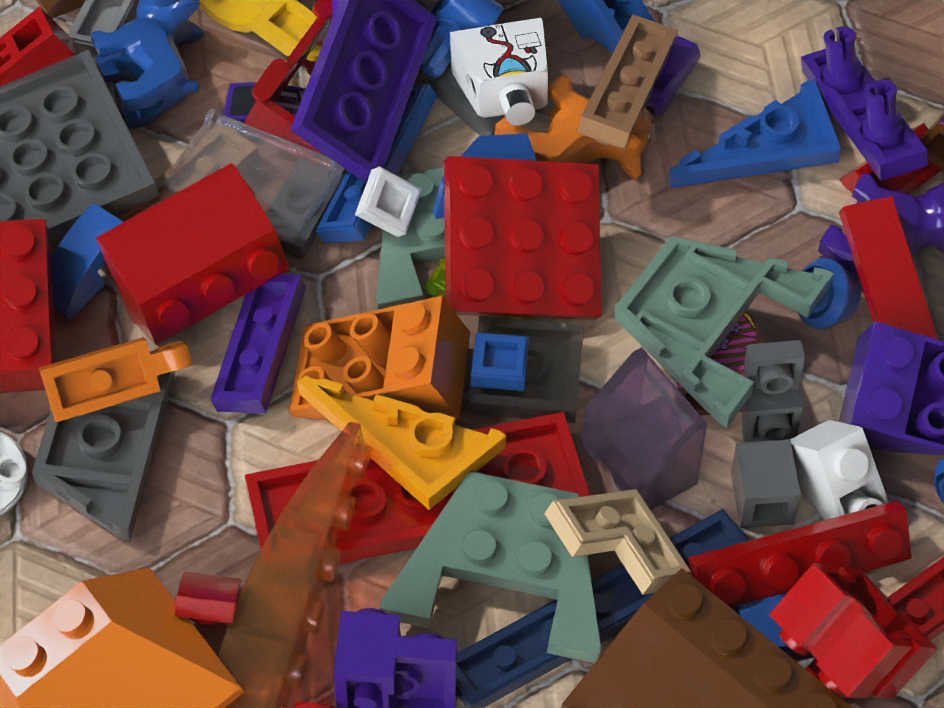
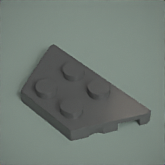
M176 371L157 376L161 390L157 393L59 422L54 421L50 410L32 470L35 484L120 539L131 541Z

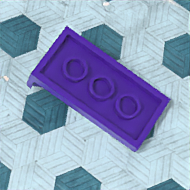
M332 0V21L290 131L367 184L372 169L379 166L384 168L437 18L414 0Z

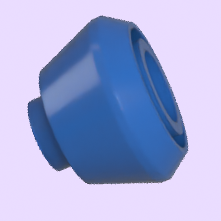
M820 258L810 262L802 271L813 273L814 267L826 269L834 273L832 285L808 318L798 313L800 319L807 326L814 329H826L851 318L859 306L861 297L860 286L854 275L838 262L828 258Z

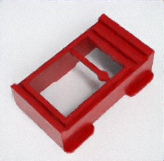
M317 0L312 8L314 15L317 17L286 61L274 59L254 85L252 96L256 102L243 125L296 161L302 160L333 170L338 163L291 132L290 128L295 116L275 103L301 66L306 69L310 76L316 62L309 61L307 57L316 45L322 48L332 21V0Z

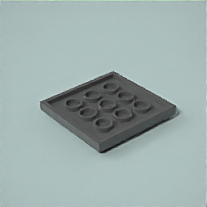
M89 50L0 86V221L45 219L50 240L53 242L65 237L70 228L93 202L110 214L116 215L160 196L156 184Z

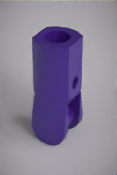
M679 36L676 37L670 55L646 104L655 108V114L659 116L664 115L677 91L698 63L701 55L696 43Z

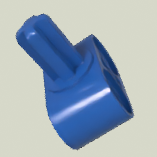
M439 0L430 11L437 20L422 59L420 71L426 76L440 77L451 61L450 32L494 25L504 7L496 0Z

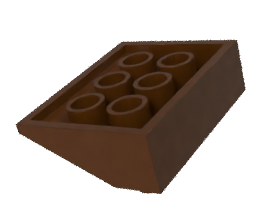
M683 568L643 603L561 706V708H852Z

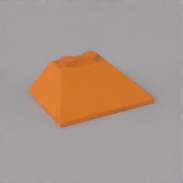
M150 567L81 581L0 645V708H226L245 691L191 620L185 617L174 616L176 601Z

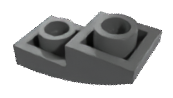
M801 340L747 345L743 376L752 380L754 385L752 395L742 407V435L744 442L757 438H767L772 441L792 439L798 435L803 410L799 386L805 361Z

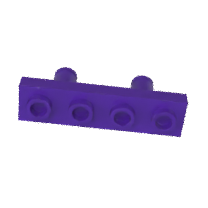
M846 26L836 27L837 41H835V34L832 29L825 32L823 36L825 49L801 56L802 73L807 80L815 79L823 102L880 181L928 166L927 149L897 111L896 84L889 80H878L876 83L856 57V34L853 29Z

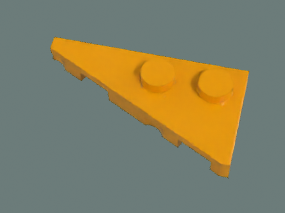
M305 375L298 381L299 394L428 510L455 490L469 471L476 473L506 448V435L496 429L490 428L488 435L455 425V417L439 412L427 413L418 406L378 394L375 395L374 400L344 392L343 384L324 378L313 379Z

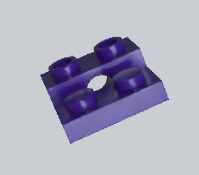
M365 608L357 612L341 611L333 673L336 708H456L457 640L444 639L442 636L433 633H420L413 637L401 636L400 615L387 614L379 609Z

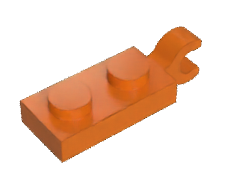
M142 337L39 368L53 419L55 422H59L160 392L158 375L190 367L193 363L188 345L184 344L183 340L161 346L150 352L146 339Z

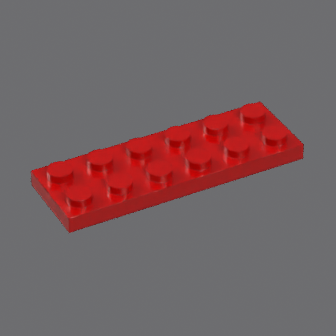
M564 412L473 429V431L488 435L490 428L506 435V448L476 473L578 493L579 497L590 496ZM363 451L245 474L246 488L266 579L415 549L419 546L457 490V488L433 508L428 510Z

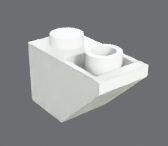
M827 420L790 439L801 490L824 520L889 503L862 427Z

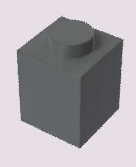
M757 438L744 443H736L731 477L740 528L795 524L801 493L791 440L772 441L767 438Z

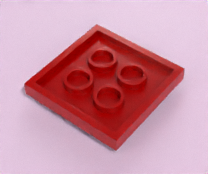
M464 156L447 157L444 160L445 300L457 315L573 320H596L602 317L599 164Z

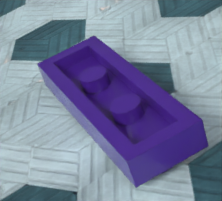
M277 274L262 286L245 295L210 398L217 412L267 413L306 290L301 275Z

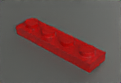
M898 501L695 555L688 557L690 571L693 574L692 577L733 609L739 604L788 593L813 563L832 565L837 571L841 567H848L866 572L912 559L906 508Z

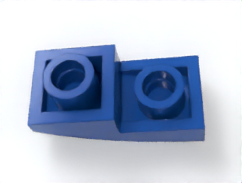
M94 202L70 228L52 255L54 310L68 320H71L106 284L97 272L106 261L96 237L123 223V221Z

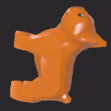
M563 74L548 85V96L557 106L548 114L550 125L546 132L526 129L521 125H512L506 120V117L495 125V135L527 133L537 161L587 164L598 158H609L617 161L626 174L636 180L642 175L641 154L651 141L654 121L651 113L645 107L625 149L614 145L602 144L591 137L577 133L581 116L590 98L575 92L572 89L571 80Z

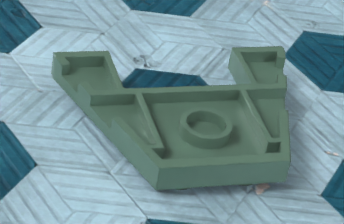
M444 167L399 176L421 188L422 191L406 234L396 237L383 230L376 310L423 300V293L414 265L445 258L444 218L435 219L433 213L441 178L444 175Z
M671 236L617 303L614 319L720 425L727 428L752 395L754 382L710 359V357L758 294H763L808 318L830 289L834 273L814 267L813 273L787 268L788 261L771 257L765 263L736 257L737 250Z
M469 471L382 598L379 610L387 614L400 615L401 623L429 628L443 576L556 599L558 601L547 653L595 663L599 659L601 644L588 556L571 557L544 514L554 500L579 497L578 493Z

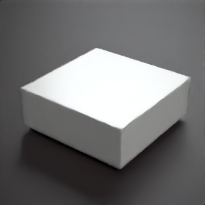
M379 166L371 170L355 215L396 237L403 236L408 230L422 189Z

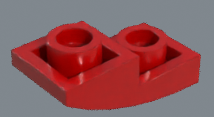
M184 572L177 592L174 616L189 618L193 622L203 625H213L219 622L233 624L242 580L239 578Z

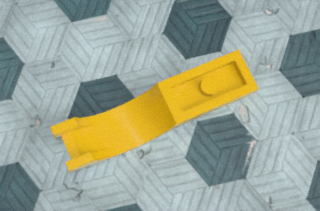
M199 0V7L214 21L233 31L244 33L253 31L286 56L291 54L317 18L311 10L297 0ZM316 45L307 59L311 62H316L321 47Z

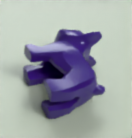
M863 173L853 189L852 197L858 200L857 203L888 196L893 197L911 257L921 248L935 246L944 253V183L929 189L923 195L913 197L911 194L881 188L874 181V177ZM831 224L820 240L818 252L822 256L818 259L828 258L838 262L854 275L858 283L861 284L847 237L843 234L841 228Z

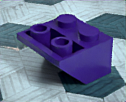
M873 322L858 337L839 422L862 427L868 445L872 448L887 452L944 455V341L879 322Z

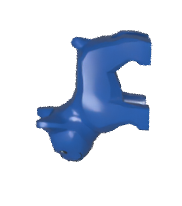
M139 0L136 19L124 24L112 33L102 31L90 33L92 44L98 53L95 56L96 66L104 82L107 83L132 76L137 80L134 82L122 81L115 84L123 106L120 107V113L128 129H138L155 121L163 112L182 101L187 94L195 93L199 90V82L189 78L186 66L177 50L178 44L195 42L204 35L200 27L189 21V17L200 5L199 0Z

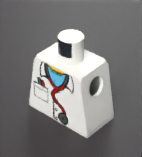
M541 18L450 32L451 71L478 116L487 118L505 115L506 120L510 124L519 126L530 122L535 115V110L542 109L548 104V67L544 28Z

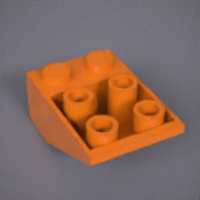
M443 296L303 325L289 413L297 418L328 420L299 394L298 381L307 375L313 379L324 378L343 384L344 392L366 399L374 400L375 395L378 394L418 406L427 413L439 412L455 417V419H460L470 330Z

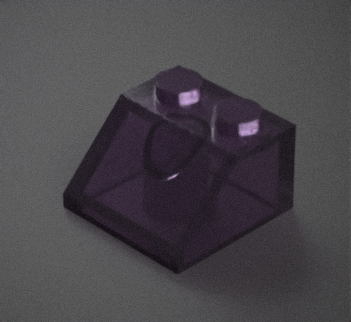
M641 347L631 353L585 407L581 439L588 454L596 461L601 459L612 473L613 481L618 491L636 489L649 509L653 510L698 484L707 423Z

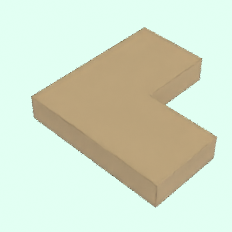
M636 489L554 500L544 513L571 557L615 551L642 595L655 593L681 568L693 576Z

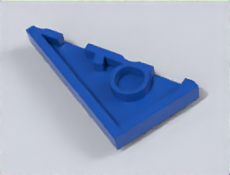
M815 79L802 83L800 92L782 104L775 100L765 106L760 114L749 116L723 132L719 136V143L700 154L694 150L681 158L679 164L670 168L668 174L670 187L676 188L839 163L841 147Z

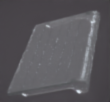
M211 108L205 115L204 125L174 163L170 174L161 185L162 188L177 193L232 163L254 191L255 198L274 226L277 235L295 242L341 176L344 168L325 155L222 115L219 111Z

